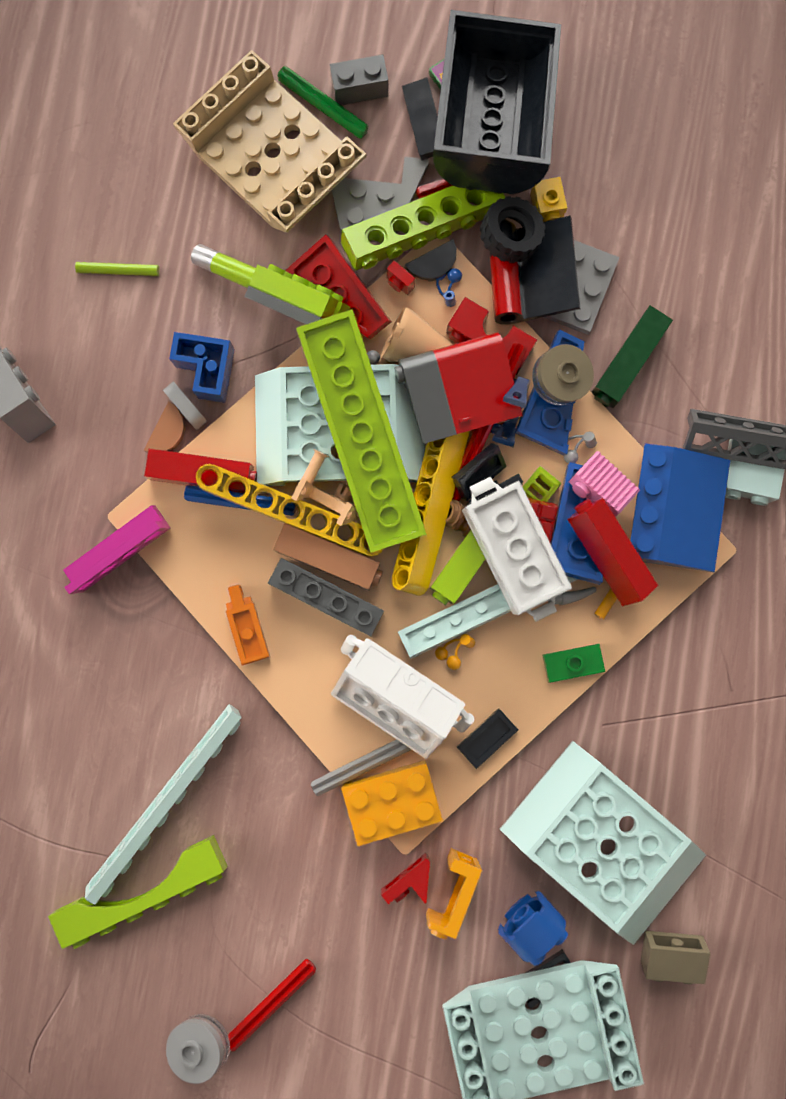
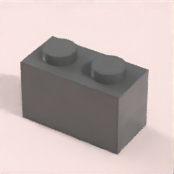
M384 55L330 64L334 98L341 106L389 97V80Z

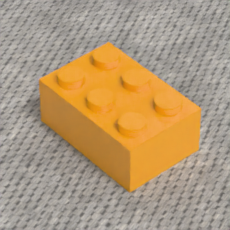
M426 760L342 785L341 789L357 846L443 821Z

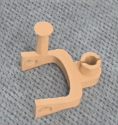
M314 449L315 453L292 499L298 501L309 497L338 512L341 515L337 524L341 526L355 522L358 513L356 508L349 503L352 497L349 486L339 482L333 495L312 485L324 459L329 457Z

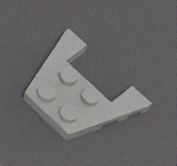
M404 157L401 184L348 179L345 177L332 189L341 233L344 228L410 203L416 194L417 187L420 186L424 173L428 169L429 159L421 161L420 158Z

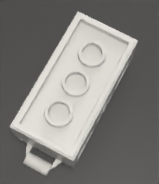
M489 477L470 486L472 504L462 509V512L512 614L520 615L527 612L537 622L557 612L555 597L572 589L520 482L517 481L502 489ZM492 488H495L497 491L479 501L475 498ZM548 600H551V602H549V603H547V604H545V605H543V606H541V607H539V608H537V609H535V610H533V611L530 610V609H532V608H534V607H536V606H538V605H540V604H542V603H544V602H546V601H548Z
M348 635L345 639L341 652L348 655L352 660L332 690V696L425 759L444 741L452 727H455L459 732H465L474 722V716L463 709L465 706L464 702L370 639L366 638L363 642L354 635ZM355 646L359 648L357 653L352 651ZM460 715L462 718L459 721H456L458 716Z

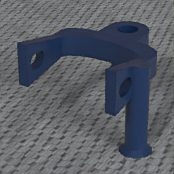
M519 376L518 379L513 380L514 385L504 396L503 402L519 406L522 409L526 407L527 392L531 381ZM519 417L505 420L503 425L495 423L490 433L495 434L492 441L514 448L515 430Z

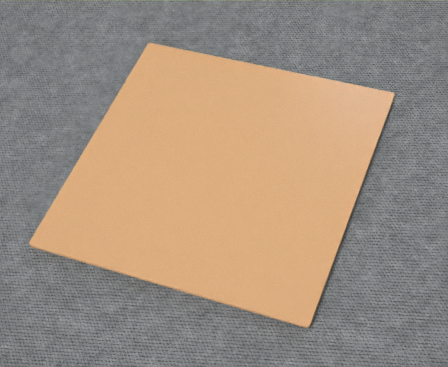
M448 238L431 240L420 249H412L397 263L405 269V264L450 240ZM457 247L456 260L452 269H459L462 273V278L459 282L454 283L450 289L454 292L456 304L453 307L446 306L444 297L439 293L436 286V281L430 282L415 277V288L407 296L403 291H395L388 284L386 272L368 287V290L392 322L371 340L360 332L367 353L375 350L381 356L386 339L390 337L393 330L392 327L398 315L405 307L414 311L449 342L456 344L449 338L446 330L448 323L464 297L489 311L487 320L483 325L484 332L487 335L498 332L503 338L514 325L536 338L537 342L532 352L514 378L518 379L520 376L531 381L527 392L528 401L538 377L539 362L543 355L549 351L550 347L526 321L508 325L495 322L492 285ZM447 275L443 280L439 281V286L443 293L448 290L451 283ZM299 347L276 368L309 366L303 347ZM380 357V360L378 361V363H376V365L397 363L385 361V359ZM255 387L179 453L249 462L254 466L253 471H257ZM589 390L585 396L576 400L573 404L571 417L573 421L568 438L574 435H584L590 431L594 433L597 444L594 448H588L585 441H583L578 446V460L575 464L584 465L598 451L614 467L618 468V471L622 472L627 479H630L631 483L638 487L644 448L602 403L594 399L595 396ZM519 416V418H518L516 427H517V425H518V422H519L521 416ZM470 430L465 450L468 446V443L472 437L474 430ZM490 433L482 451L491 443L498 445L507 466L492 480H497L500 484L519 473L524 485L537 468L541 466L561 482L560 487L547 501L558 506L568 465L564 460V456L516 433L514 448L492 441L495 434ZM582 438L569 440L567 443L569 445L568 450H574L576 444ZM334 446L331 454L336 459H339L336 447ZM539 478L535 480L547 491L550 489V487ZM148 479L108 514L109 521L118 530L149 506L156 505L171 529L139 551L138 554L330 772L396 740L393 736L331 694L342 673L352 660L348 655L341 652V647L348 635H354L363 642L366 638L370 639L464 702L465 706L463 709L474 716V722L465 732H459L455 727H452L444 741L427 759L410 750L348 781H355L426 760L443 821L736 553L735 546L720 531L715 572L645 563L658 587L641 602L622 607L617 599L604 620L597 617L594 613L610 590V586L603 577V583L600 585L578 579L570 583L572 589L566 592L596 587V592L570 604L562 606L555 604L557 612L537 622L527 612L520 615L509 612L465 633L475 639V646L467 648L462 644L459 647L458 657L461 660V666L457 670H452L447 666V659L441 661L435 656V650L438 647H444L446 643L410 659L398 631L498 584L485 559L455 604L448 602L444 605L432 597L434 591L430 587L465 538L462 536L463 533L461 531H454L455 527L449 528L445 526L429 588L422 596H416L397 590L392 585V575L401 543L384 548L382 553L377 556L362 555L379 562L380 567L378 570L383 571L377 587L371 586L370 591L275 552L273 549L284 523L253 510L187 501L184 499L187 485L151 481ZM347 481L313 482L312 485L334 495L339 482L347 486L348 483ZM286 482V486L269 487L293 496L299 482ZM409 482L414 495L417 482ZM531 486L528 488V491H530L539 500L542 499L543 496L540 495L537 491H535ZM265 492L258 494L260 496L271 497L268 493ZM637 494L620 514L616 516L617 521L629 540H631ZM309 497L301 499L316 507L339 516L341 515ZM351 497L349 503L355 507L353 498ZM462 498L459 501L462 503L463 508L467 506L468 501ZM297 506L293 516L285 515V517L295 519L299 512ZM314 514L311 517L310 523L315 530H321L325 525V520L320 514ZM357 516L355 522L361 524L359 516ZM347 525L339 526L337 530L339 539L346 541L350 538L351 530ZM365 538L364 547L366 550L370 551L367 540ZM280 558L384 610L372 637L268 584ZM237 584L241 585L244 597L251 596L255 604L270 653L269 658L243 666L240 662L226 615V603L232 602L228 587ZM546 601V602H544V603H542V604H540V605H538V606H536V607H534V608H532V609H530V610L533 611V610H535V609H537V608H539V607H541V606L547 604L548 601ZM460 641L453 642L446 647L448 657L455 655L456 647ZM600 644L605 672L548 683L542 654ZM355 646L352 651L357 653L359 648ZM499 708L517 727L518 731L476 769L456 746ZM459 715L456 721H459L462 717ZM442 822L388 838L402 854L406 855Z

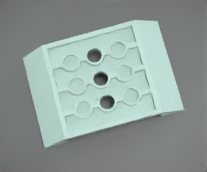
M371 365L409 482H417L425 453V444L422 443L408 388L404 386V383L399 384L396 378L394 367L399 365ZM309 366L279 367L255 375L257 482L267 487L286 486V482H300L315 453L314 449L329 457L324 459L313 482L347 481L340 459H336L331 454L335 444Z
M574 741L569 744L500 828L529 858L611 929L633 945L706 856L692 840ZM624 816H631L634 820L633 828L627 832L621 831L619 827L620 819ZM605 839H612L615 842V850L611 854H603L601 852L600 845ZM586 862H594L597 866V871L592 877L582 875V866Z
M585 960L471 985L443 1004L463 1099H526L610 1079L615 1091L644 1084L619 967L617 965ZM530 998H538L541 1002L537 1009L529 1010L525 1007L526 1001ZM542 1026L546 1028V1034L542 1038H534L531 1032L535 1027ZM543 1055H549L553 1058L552 1063L546 1067L539 1066L537 1064L538 1059Z

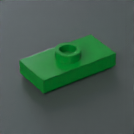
M600 644L542 654L548 683L605 672Z

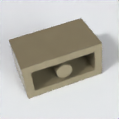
M645 931L640 961L646 979L657 982L672 981L684 984H705L711 953L703 936Z

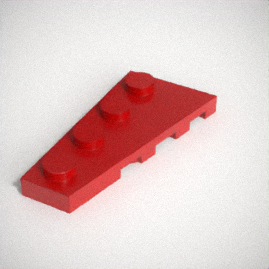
M327 234L285 270L292 275H298L315 285H321L343 296L342 303L350 306V310H353L359 331L370 340L392 322Z

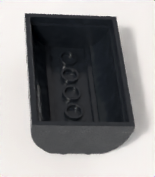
M450 10L433 150L434 166L439 175L448 183L468 190L490 191L497 194H517L533 188L545 177L551 162L561 24Z

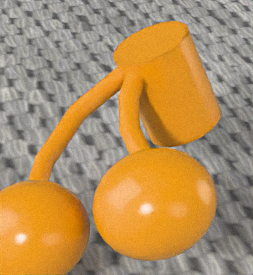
M463 634L460 639H452L444 647H438L435 650V656L441 661L447 659V666L452 670H457L461 666V660L458 657L459 647L463 644L467 648H473L475 646V639L468 634ZM460 641L456 647L455 655L448 657L446 647L453 642Z

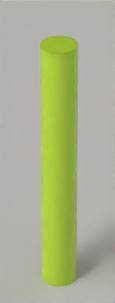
M76 262L75 271L76 273L159 276V265Z

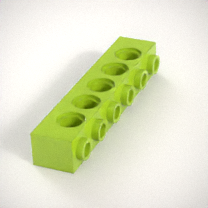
M451 186L342 229L341 245L354 271L362 268L365 270L370 269L379 261L387 258L395 259L404 251L412 248L415 250L420 249L431 240L436 238L439 240L445 239L456 230L461 228L467 230L473 227L477 222L483 220L491 205L500 198L504 199L505 195L503 193L497 194L490 191L468 190ZM469 202H474L477 206L471 205ZM445 212H451L453 215H447ZM420 221H425L429 223V225H423L420 223ZM395 231H401L405 235H398ZM370 241H377L380 245H373Z

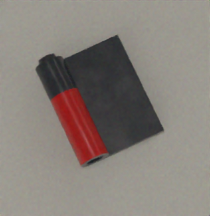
M571 215L543 222L546 228L542 243L529 259L526 258L523 262H503L496 256H492L490 252L495 322L504 325L515 324L580 309ZM507 219L501 221L500 230L507 238L518 242L525 237L523 227L517 229Z

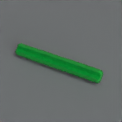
M283 66L278 72L279 82L357 138L362 139L368 131L367 123L287 66Z

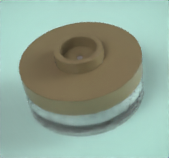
M567 344L558 345L542 354L535 362L532 371L533 385L539 396L546 402L559 406L570 404L585 396L590 390L594 379L593 366L588 356L578 347Z

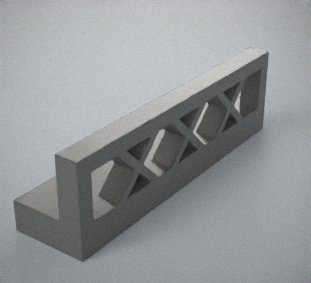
M690 409L687 417L689 430L683 449L728 460L786 469V460H781L776 455L786 449V425ZM696 433L708 435L712 440L702 446L692 444ZM728 439L738 441L739 446L732 450H724L720 444ZM757 444H762L768 450L760 455L750 454L748 449Z

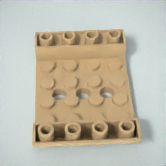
M253 50L243 57L173 123L176 130L195 154L268 224L286 233L367 157L366 153L347 136L341 141L274 80L271 67ZM290 131L300 132L296 139L286 138L287 133ZM271 149L280 150V154L275 158L267 156L268 151ZM252 167H259L261 169L260 173L256 176L247 175L248 170Z

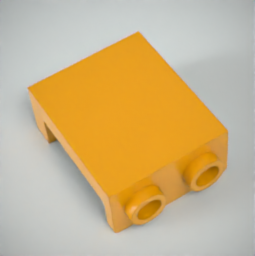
M451 848L447 856V862L450 871L458 873L459 876L444 913H440L428 908L426 912L427 927L431 929L433 935L441 939H447L448 936L454 939L457 938L482 872L477 858Z

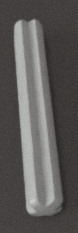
M396 739L312 781L311 787L316 796H320L412 749Z

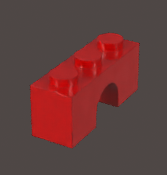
M464 297L448 323L446 333L456 344L486 336L483 325L487 320L489 311ZM513 325L510 332L502 338L507 356L514 342L527 347V351L516 373L517 375L532 352L537 339Z

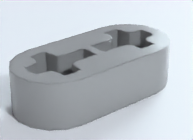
M174 381L163 389L165 394L196 430L207 422Z

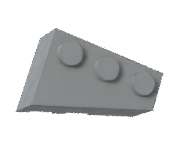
M0 347V419L26 442L30 443L56 424L40 402V397L36 391L26 382L28 378L19 366H15L14 363L17 360L7 347L4 349Z

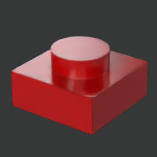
M393 261L387 268V282L395 291H403L408 296L415 288V277L396 261Z

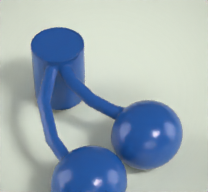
M456 268L451 269L447 273V278L451 283L445 293L441 291L439 281L443 280L446 275L436 279V286L448 307H453L456 304L455 294L450 289L454 283L459 282L462 278L461 271Z

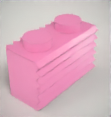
M598 451L568 481L572 485L575 494L581 498L590 499L591 502L604 498L615 517L620 514L640 491L639 487L631 483L630 479H627L622 472L618 471V468L614 467Z

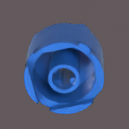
M535 891L537 896L533 898L527 894L519 899L505 914L507 918L505 926L503 927L500 923L498 927L499 935L523 961L531 962L533 966L539 965L545 959L547 952L555 945L562 944L568 937V932L565 930L566 919L540 891Z

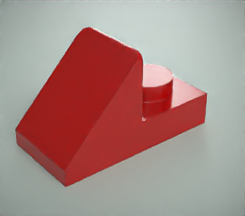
M426 852L381 888V896L387 904H390L393 900L397 903L405 898L410 892L408 889L410 886L426 904L430 859Z

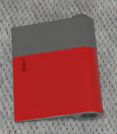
M498 332L399 359V366L394 367L398 383H404V386L408 388L423 444L523 416L521 407L503 402L504 396L512 388L514 381L503 339Z

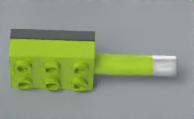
M202 244L195 246L191 253V261L194 265L247 288L244 297L302 323L309 324L348 311L351 308L342 303L343 296L321 285H315L298 275H292L275 265L269 264L267 269L257 264L255 268Z

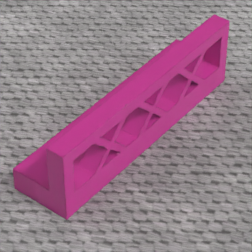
M156 505L149 506L63 569L71 583L64 587L68 594L86 591L171 529Z

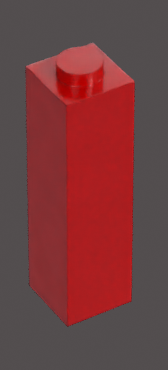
M149 448L144 477L151 481L198 486L196 481L197 471L206 464L216 465L257 482V471H253L254 466L249 462ZM208 470L201 475V481L206 486H213L217 483L218 476L214 471ZM232 482L228 487L229 491L245 493V487L241 482Z
M604 498L591 502L590 499L581 502L574 508L576 513L567 519L622 607L643 601L658 587L645 563Z

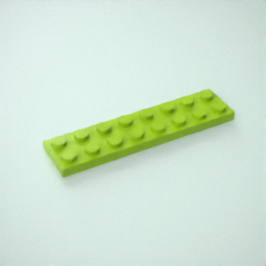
M351 309L297 327L296 329L370 552L372 553L426 535L353 310Z

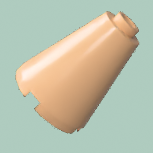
M405 307L398 315L392 327L391 335L386 339L380 357L385 359V361L398 364L399 359L453 344L414 311Z

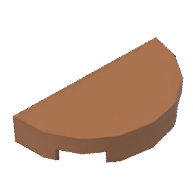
M169 401L143 450L147 453L149 448L164 451L175 449L183 440L185 433L183 416L179 409Z

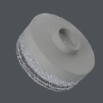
M196 1014L187 1018L173 1029L166 1044V1056L172 1071L183 1081L192 1084H199L209 1080L225 1065L230 1052V1042L225 1028L218 1020L206 1014Z

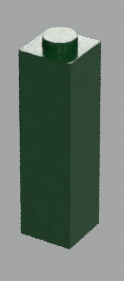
M649 305L591 391L595 396L594 399L605 407L610 406L614 408L619 403L673 319Z

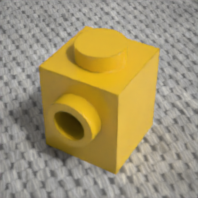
M561 177L541 180V182L531 188L532 205L542 214L543 222L565 216L568 207Z

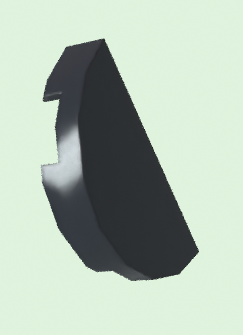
M454 239L405 264V269L413 277L430 282L447 275L456 260L457 249Z

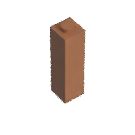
M285 523L273 549L279 554L370 591L371 586L377 587L383 571L378 570L380 567L379 562Z

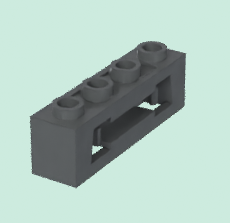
M280 558L268 581V584L370 637H372L384 613V610L283 558Z

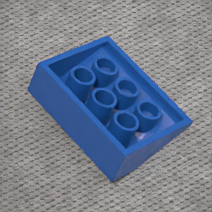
M645 443L638 486L640 491L637 493L630 540L644 563L715 572L730 460L677 447Z

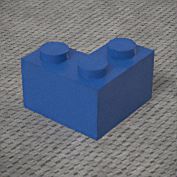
M174 332L169 359L176 368L196 371L192 390L198 399L226 403L235 352L231 341Z

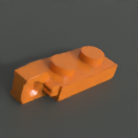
M239 584L228 587L232 602L226 603V615L242 666L269 658L270 653L251 596L245 598Z

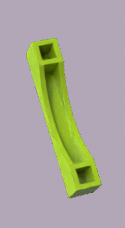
M212 835L187 847L182 852L176 866L168 877L148 892L124 900H98L95 905L86 900L85 897H82L55 910L48 918L61 948L64 949L72 945L75 949L89 942V936L99 932L100 936H103L117 928L116 923L126 919L127 923L137 920L144 915L143 910L153 907L155 911L169 904V898L177 894L182 898L197 890L195 886L204 881L207 885H210L223 878L222 873L228 865L215 836Z

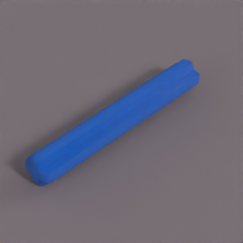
M188 485L185 488L184 499L187 501L250 510L205 492L198 486ZM229 491L233 497L244 495V493ZM257 495L256 503L261 508H269L272 498ZM292 503L286 504L283 509L284 515L293 516L296 505Z

